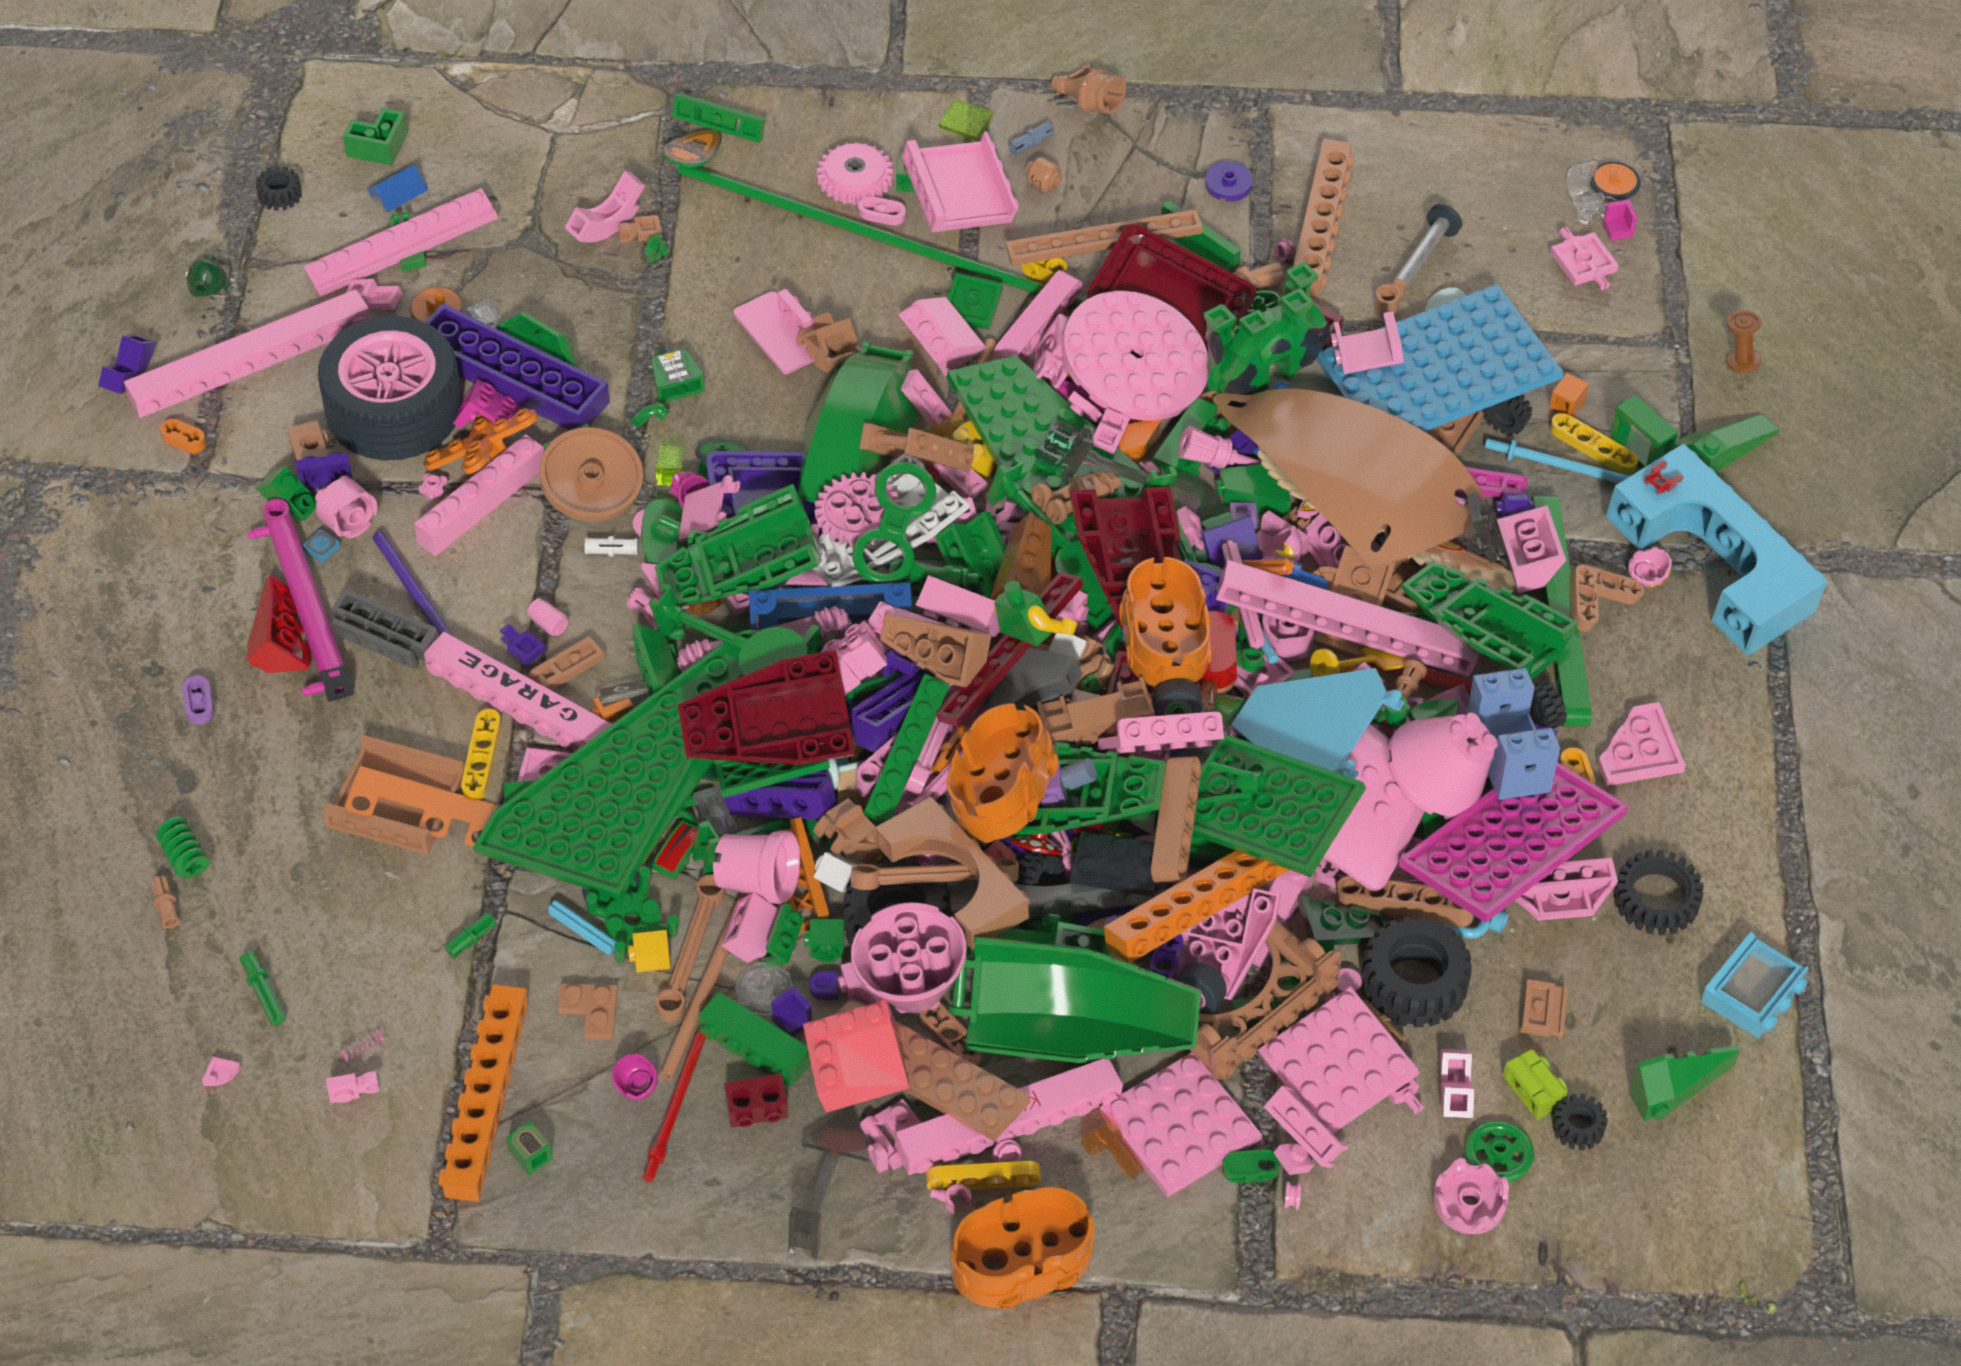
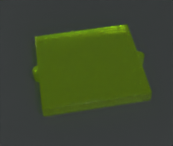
M955 99L950 108L945 110L944 117L939 123V128L977 140L983 129H987V123L992 117L993 112Z

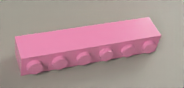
M525 434L414 523L417 543L436 557L539 474L544 447Z

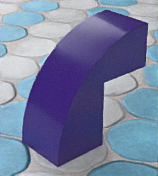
M135 334L122 336L116 364L102 367L98 386L119 394L126 392L124 381L145 372L153 355L156 342Z

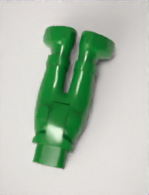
M894 559L890 565L889 573L900 569L903 559ZM914 560V567L908 577L899 582L910 583L911 590L914 581L917 580L918 583H925L929 575L960 588L971 590L974 585L984 586L985 577L965 567L955 565L940 567Z

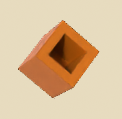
M1566 373L1552 391L1549 409L1557 413H1566L1573 417L1586 400L1589 383Z

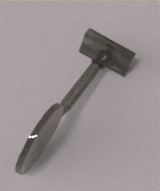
M1084 425L1062 461V465L1067 466L1062 473V478L1069 481L1073 479L1082 463L1091 467L1093 465L1143 485L1148 477V474L1100 456L1097 452L1090 450L1094 445V428ZM1177 472V477L1171 487L1176 512L1186 506L1200 518V523L1210 517L1221 515L1223 505L1215 489L1204 480L1192 474Z

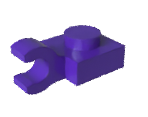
M509 624L500 629V632L504 635L501 637V641L507 645L508 652L526 667L545 652V645L527 630L519 634Z

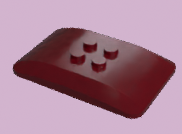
M1130 224L1123 229L1087 291V299L1106 292L1130 291L1145 294L1167 303L1179 311L1195 327L1205 344L1207 353V321L1205 320L1204 313L1219 305H1224L1236 317V323L1233 325L1232 331L1234 326H1240L1239 319L1245 317L1256 296V289L1250 282L1137 224Z

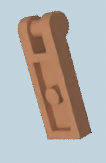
M588 636L532 669L528 674V678L554 692L560 685L605 660V653ZM550 673L552 674V676L549 678L545 677Z

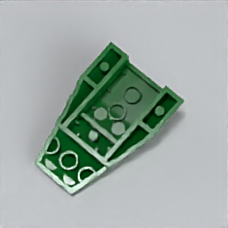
M793 484L742 506L737 510L738 514L730 520H727V518L723 519L717 524L719 527L708 535L701 534L695 538L696 543L687 549L682 547L654 566L659 585L661 586L665 583L672 586L680 607L769 588L818 567L822 562V558L810 520Z
M1434 562L1428 564L1402 584L1401 588L1460 642L1508 671L1526 668L1531 680L1559 658L1578 626L1577 621L1532 597L1525 595L1522 599L1513 596L1512 590L1502 587L1499 591L1486 586L1487 581L1479 578L1475 581L1464 578L1465 573Z
M1053 743L1061 768L1088 758L1095 765L1097 779L1071 790L1066 788L1067 804L1052 808H1038L1034 820L1029 821L1021 830L1013 835L1048 834L1077 827L1113 822L1159 810L1166 763L1165 761L1132 755L1129 758L1120 757L1118 753L1107 751L1106 754L1093 752L1092 748L1082 746L1081 749L1070 748V745L1066 743Z

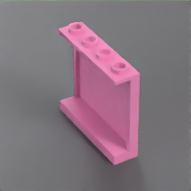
M987 132L983 133L980 142L919 149L916 140L906 141L902 159L931 233L1012 223L1018 211V201L1013 197L1010 181L1004 175L1003 164L1001 160H998L995 144L990 140Z

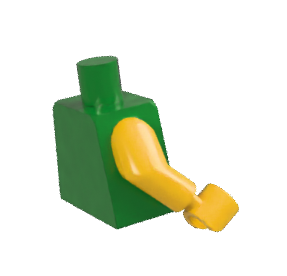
M1018 581L1006 583L1004 586L1005 592L1000 594L994 602V612L997 615L1000 632L1034 646L1041 644L1051 633L1073 636L1078 625L1077 622L1065 617L1062 618V621L1049 618L1040 597L1021 589Z

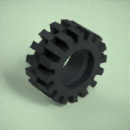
M275 166V170H272L270 167L267 169L268 173L262 171L260 173L261 177H257L256 189L259 202H261L263 207L266 205V208L269 210L274 207V211H279V208L282 207L284 211L287 210L286 206L289 205L292 208L294 207V202L298 204L300 201L299 198L302 197L300 179L293 169L288 171V167L283 166V169L280 170L279 166ZM276 187H286L282 190H272Z
M1521 394L1520 396L1482 409V413H1485L1483 415L1484 419H1489L1487 424L1495 426L1494 430L1501 429L1502 434H1506L1508 431L1509 435L1514 433L1517 435L1520 431L1522 432L1531 418L1533 409L1529 406V400L1524 401L1525 396Z
M1546 680L1533 685L1534 692L1529 713L1533 723L1552 729L1564 725L1567 721V713L1564 711L1566 706L1562 704L1563 698L1558 696L1559 691L1557 688L1554 689V685Z
M1032 851V854L1027 853L1025 855V861L1021 859L1019 864L1022 866L1019 869V879L1015 881L1017 884L1028 886L1062 885L1059 882L1064 880L1065 875L1061 873L1065 872V867L1062 866L1064 863L1060 858L1051 854Z
M1571 1094L1570 1100L1567 1096L1563 1098L1562 1103L1559 1102L1553 1119L1552 1128L1555 1131V1137L1557 1139L1562 1137L1560 1143L1564 1146L1569 1142V1148L1573 1150L1575 1145H1579V1151H1584L1586 1145L1589 1149L1594 1148L1595 1143L1598 1145L1604 1136L1608 1123V1118H1606L1607 1111L1606 1109L1602 1110L1603 1104L1600 1101L1594 1104L1596 1098L1592 1096L1589 1100H1586V1094H1581L1580 1099H1577L1576 1094ZM1575 1115L1583 1116L1591 1122V1126L1586 1129L1577 1128L1569 1122V1118Z

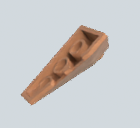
M885 613L880 640L900 654L917 662L916 665L928 670L935 675L936 679L948 684L967 687L987 662L991 635Z

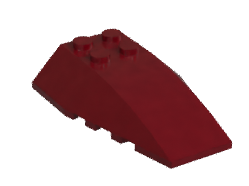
M1171 487L1145 488L1141 498L1097 499L1096 489L1070 490L1069 492L1079 542L1122 632L1123 626L1120 622L1119 605L1123 600L1128 577L1133 568L1150 558H1154V564L1163 563L1164 557L1179 560L1178 543L1180 541V529ZM1156 610V611H1155V612L1160 613V614H1165V613H1167V612H1165V611H1163V610Z

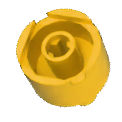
M969 421L959 426L953 433V441L974 447L971 468L982 478L996 474L998 467L972 422Z

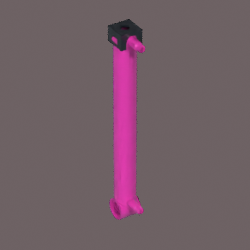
M272 499L263 507L266 525L248 531L247 535L249 539H258L270 535L320 675L321 682L310 684L301 689L303 696L324 692L328 702L352 696L354 693L351 678L337 646L294 526L289 506L284 500Z

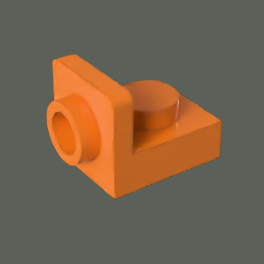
M596 697L593 698L594 709L591 710V713L613 724L633 709V704L628 697L603 707L599 698Z

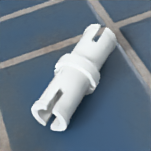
M609 536L608 539L585 538V554H608L609 557H614V554L638 555V538L615 539L614 536ZM600 546H623V547H600Z

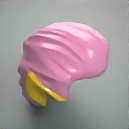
M1294 525L1272 536V545H1263L1262 560L1279 559L1280 557L1288 558V560L1294 562L1299 560L1303 551L1301 547L1302 541Z

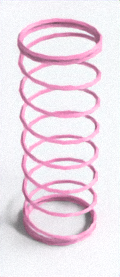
M375 1029L376 1035L379 1038L377 1043L378 1041L383 1043L384 1039L378 1029ZM344 1048L339 1050L343 1060L347 1063L348 1058H351L346 1054ZM351 1051V1054H352V1059H351V1060H353V1055H354V1056H356V1055Z

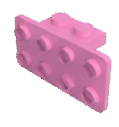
M787 289L778 292V295L773 291L766 293L733 310L734 317L783 374H789L814 362L806 352L807 343L798 346L796 343L800 330L813 326L814 318L809 311L806 312L802 308L798 298L792 296Z

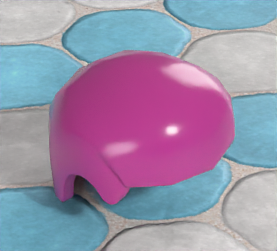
M628 1054L616 1062L612 1070V1081L618 1092L627 1099L643 1100L651 1095L657 1086V1069L643 1055Z

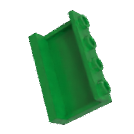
M1167 200L1162 204L1161 215L1183 212L1184 210L1170 200ZM1203 223L1202 234L1167 239L1231 273L1240 266L1241 249Z

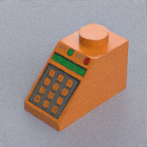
M1144 420L1128 424L1118 445L1120 451L1127 455L1135 464L1144 462L1160 437L1161 420Z

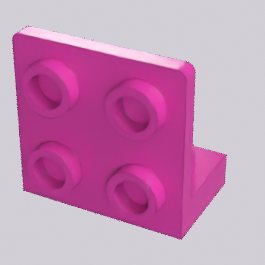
M477 379L462 400L453 424L462 429L467 421L472 423L478 413L494 423L500 419L507 420L514 417L519 411L520 406L513 398L502 395L489 383L481 382Z

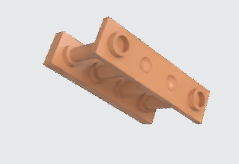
M868 423L863 425L859 448L893 459L899 458L902 454L916 457L923 463L924 467H929L931 461L965 472H970L974 452L973 446L914 428H909L907 435Z

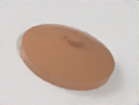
M585 427L567 431L556 437L548 445L540 462L539 480L545 497L558 511L577 520L600 522L620 516L635 503L642 487L643 467L637 452L625 439L608 430Z

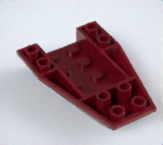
M836 650L779 660L677 704L686 758L804 765L855 756Z

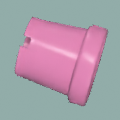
M778 830V832H772L770 835L724 834L720 838L715 853H722L720 862L713 863L714 879L719 888L746 894L754 892L764 897L768 903L784 904L789 901L796 889L800 873V848L796 836L791 831Z

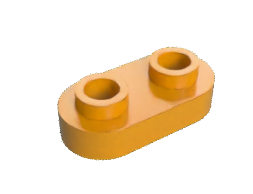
M1578 748L1565 749L1561 754L1559 763L1595 785V778L1586 753Z

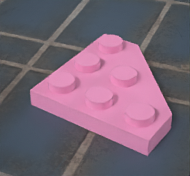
M1660 702L1634 706L1624 724L1620 726L1612 738L1606 751L1600 756L1598 767L1606 786L1684 772V761Z

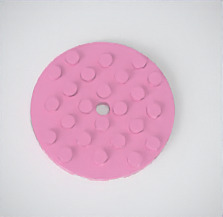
M1112 291L1093 296L1074 310L1062 335L1063 360L1077 386L1081 385L1090 394L1089 398L1105 409L1110 407L1122 412L1121 414L1131 419L1154 421L1177 416L1199 398L1207 383L1209 373L1207 370L1208 353L1200 334L1190 321L1175 308L1145 294L1130 291ZM1134 350V352L1142 356V358H1136L1130 352Z

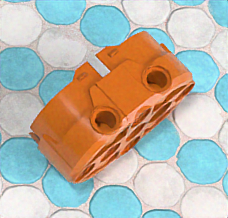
M1164 557L1163 563L1154 564V558H1150L1135 566L1128 577L1127 588L1119 605L1128 666L1138 678L1143 677L1145 683L1156 688L1163 682L1175 678L1186 679L1195 683L1204 675L1208 663L1211 662L1209 625L1211 619L1205 602V590L1195 570L1188 564L1174 558ZM1156 610H1163V611H1165V612H1167V613H1165V614H1160V613H1157V612H1155V611H1156Z
M1003 704L984 712L975 720L970 730L965 732L960 742L963 748L961 757L958 750H956L952 758L951 768L946 781L947 790L951 797L952 809L964 832L982 843H989L993 840L1013 835L1021 830L1029 821H1033L1037 814L1038 804L1045 796L1050 779L1055 776L1058 769V756L1049 733L1044 728L1037 712L1025 705L1026 711L1017 710L1015 704Z
M1044 1187L1012 1194L1011 1202L1004 1204V1198H1001L973 1211L961 1221L955 1232L951 1251V1277L954 1286L971 1302L984 1307L1009 1309L1022 1301L1039 1298L1053 1290H1063L1073 1286L1087 1271L1093 1255L1095 1227L1093 1219L1087 1210V1205L1076 1194L1057 1187ZM1015 1228L1017 1231L1008 1232L1005 1229ZM1079 1233L1083 1236L1077 1238L1072 1236V1234ZM1046 1243H1053V1244H1055L1056 1246H1054V1247H1047V1246H1045L1044 1244H1046ZM1023 1252L1028 1255L1025 1257H1021L1016 1254ZM995 1259L1002 1261L1006 1266L994 1271L986 1268L984 1263Z

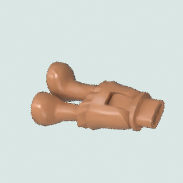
M1099 471L1096 474L1076 476L1069 481L1067 486L1054 492L1045 483L1035 484L1032 487L1031 495L1033 503L1043 513L1046 512L1047 518L1056 525L1064 522L1067 515L1073 512L1071 500L1064 502L1070 498V490L1096 489L1097 499H1104L1113 494L1114 489L1121 487V481L1111 471L1107 473Z

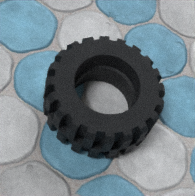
M886 860L882 861V865L877 867L890 868L922 865L916 862L908 864L907 860H898L895 863ZM943 882L880 885L872 890L855 889L850 883L846 889L847 894L844 896L843 901L844 929L846 931V939L850 945L853 944L858 930L863 929L871 921L872 914L886 904H928L937 907L939 912L950 918V897Z
M1411 917L1401 918L1400 922L1393 920L1386 923L1385 928L1380 927L1374 932V937L1369 939L1366 951L1364 952L1361 986L1364 988L1363 994L1366 1000L1372 1001L1371 1004L1379 1012L1382 1011L1383 1015H1387L1391 1021L1392 1019L1397 1020L1398 1025L1402 1026L1414 1024V1028L1423 1027L1427 1023H1429V1026L1439 1024L1441 1018L1443 1021L1448 1020L1453 1016L1454 1012L1459 1011L1468 992L1472 964L1470 963V951L1467 948L1465 949L1466 943L1460 936L1456 938V932L1450 927L1444 928L1442 923L1433 920V922L1426 921V917H1417L1414 920H1411ZM1404 960H1419L1435 968L1441 978L1428 984H1414L1400 978L1391 967Z

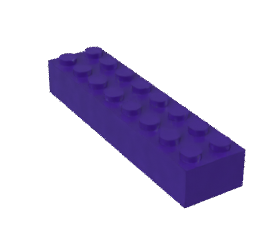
M444 303L425 321V323L440 331L447 338V341L450 342L456 356L460 377L472 383H475L477 379L481 382L489 383L497 392L513 398L519 406L528 410L533 409L536 414L568 430L576 429L586 423L590 426L610 403L607 382Z

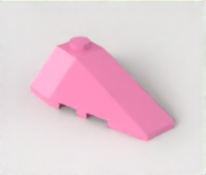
M1289 870L1258 888L1259 890L1282 894L1276 919L1285 927H1287L1299 908L1297 902L1299 895H1307L1312 888L1314 873L1310 878ZM1265 943L1252 963L1258 967L1262 966L1270 953Z

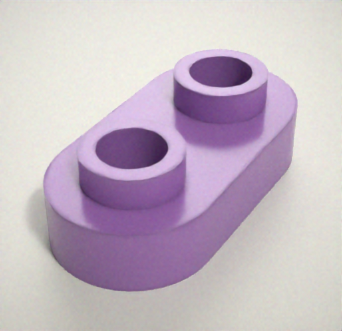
M191 676L182 685L187 719L191 723L201 725L209 722L214 715L211 689L205 677Z

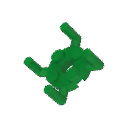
M642 867L639 871V885L636 893H625L622 900L614 898L607 907L598 905V897L595 893L591 892L586 896L587 912L604 918V925L608 934L617 940L614 944V959L617 963L625 961L628 945H634V933L666 930L667 936L675 937L679 932L678 917L671 915L668 917L667 924L661 923L658 904L647 896L651 885V871L648 867ZM629 915H636L640 918V922L635 926L628 925L624 920Z

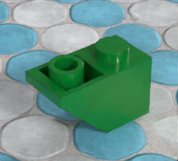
M287 466L271 471L256 487L267 501L281 499L287 502L291 516L301 521H305L316 509L317 501L313 494Z

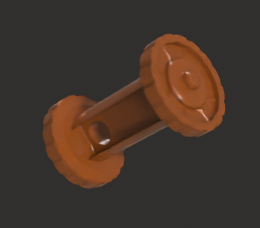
M1737 311L1727 319V328L1735 334V351L1728 355L1727 364L1730 369L1738 373L1752 372L1761 365L1760 354L1753 350V333L1760 329L1761 318L1751 311Z

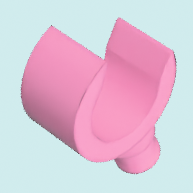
M952 1185L947 1190L935 1188L931 1190L930 1197L945 1202L946 1209L952 1214H955V1206L950 1199L954 1196H963L969 1206H971V1192L964 1185Z

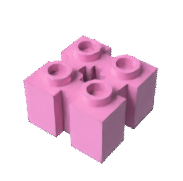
M866 621L859 625L854 624L850 626L845 632V638L829 641L821 651H837L844 695L861 684L862 679L868 675L871 677L887 665V659L884 655V644Z

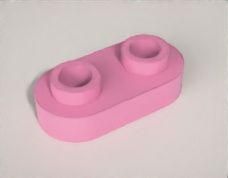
M866 196L865 199H861L858 203V214L865 220L888 225H899L906 218L905 206L898 201Z

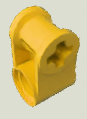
M1056 258L1021 264V269L1030 279L1046 285L1057 271L1062 270L1067 273V263L1064 259Z

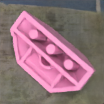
M1612 858L1564 862L1515 901L1538 921L1594 916L1617 885L1618 880Z

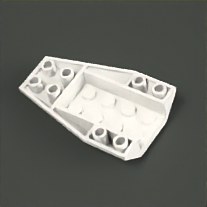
M902 454L892 462L915 463L925 469L922 462L916 457ZM897 474L886 482V485L892 484L893 492H897L900 506H916L925 498L923 484L911 474ZM935 483V502L929 511L920 517L909 520L904 537L910 542L912 549L932 538L970 508V505L955 491L947 494ZM822 533L816 540L822 562L812 570L830 587L843 586L863 578L855 569L852 560L853 547L849 546V541L839 545L838 538L830 541L829 534L823 535ZM876 540L874 545L869 543L863 550L865 563L874 571L881 569L894 559L902 556V552L897 545L887 540Z

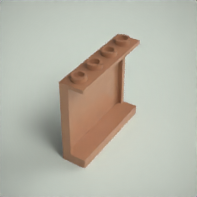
M361 735L360 742L362 748L334 803H326L322 811L325 826L429 854L436 839L435 836L430 835V831H440L443 825L442 820L435 817L429 818L426 821L427 829L419 828L424 810L381 797L378 798L373 814L365 817L348 812L345 809L347 798L360 766L458 794L464 773L463 761H459L454 757L436 755L428 750L421 751L410 748L402 743H391L379 737ZM358 796L353 799L352 805L355 809L364 811L369 808L370 801L366 797Z

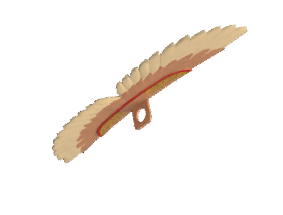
M1258 446L1260 451L1257 452V455L1262 460L1261 465L1269 470L1268 474L1278 480L1277 485L1291 491L1290 495L1305 500V505L1318 510L1279 466ZM1384 524L1378 533L1384 532L1387 539L1391 533V527L1388 524ZM1449 541L1407 557L1408 559L1412 557L1421 566L1424 564L1427 566L1434 562L1465 573L1464 578L1472 581L1479 578L1487 581L1486 586L1499 591L1502 587L1513 592L1514 590L1518 591L1511 571L1505 569L1500 564L1468 552L1463 547Z

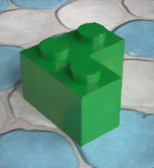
M382 108L374 124L351 120L343 135L346 157L392 166L408 134L405 112Z

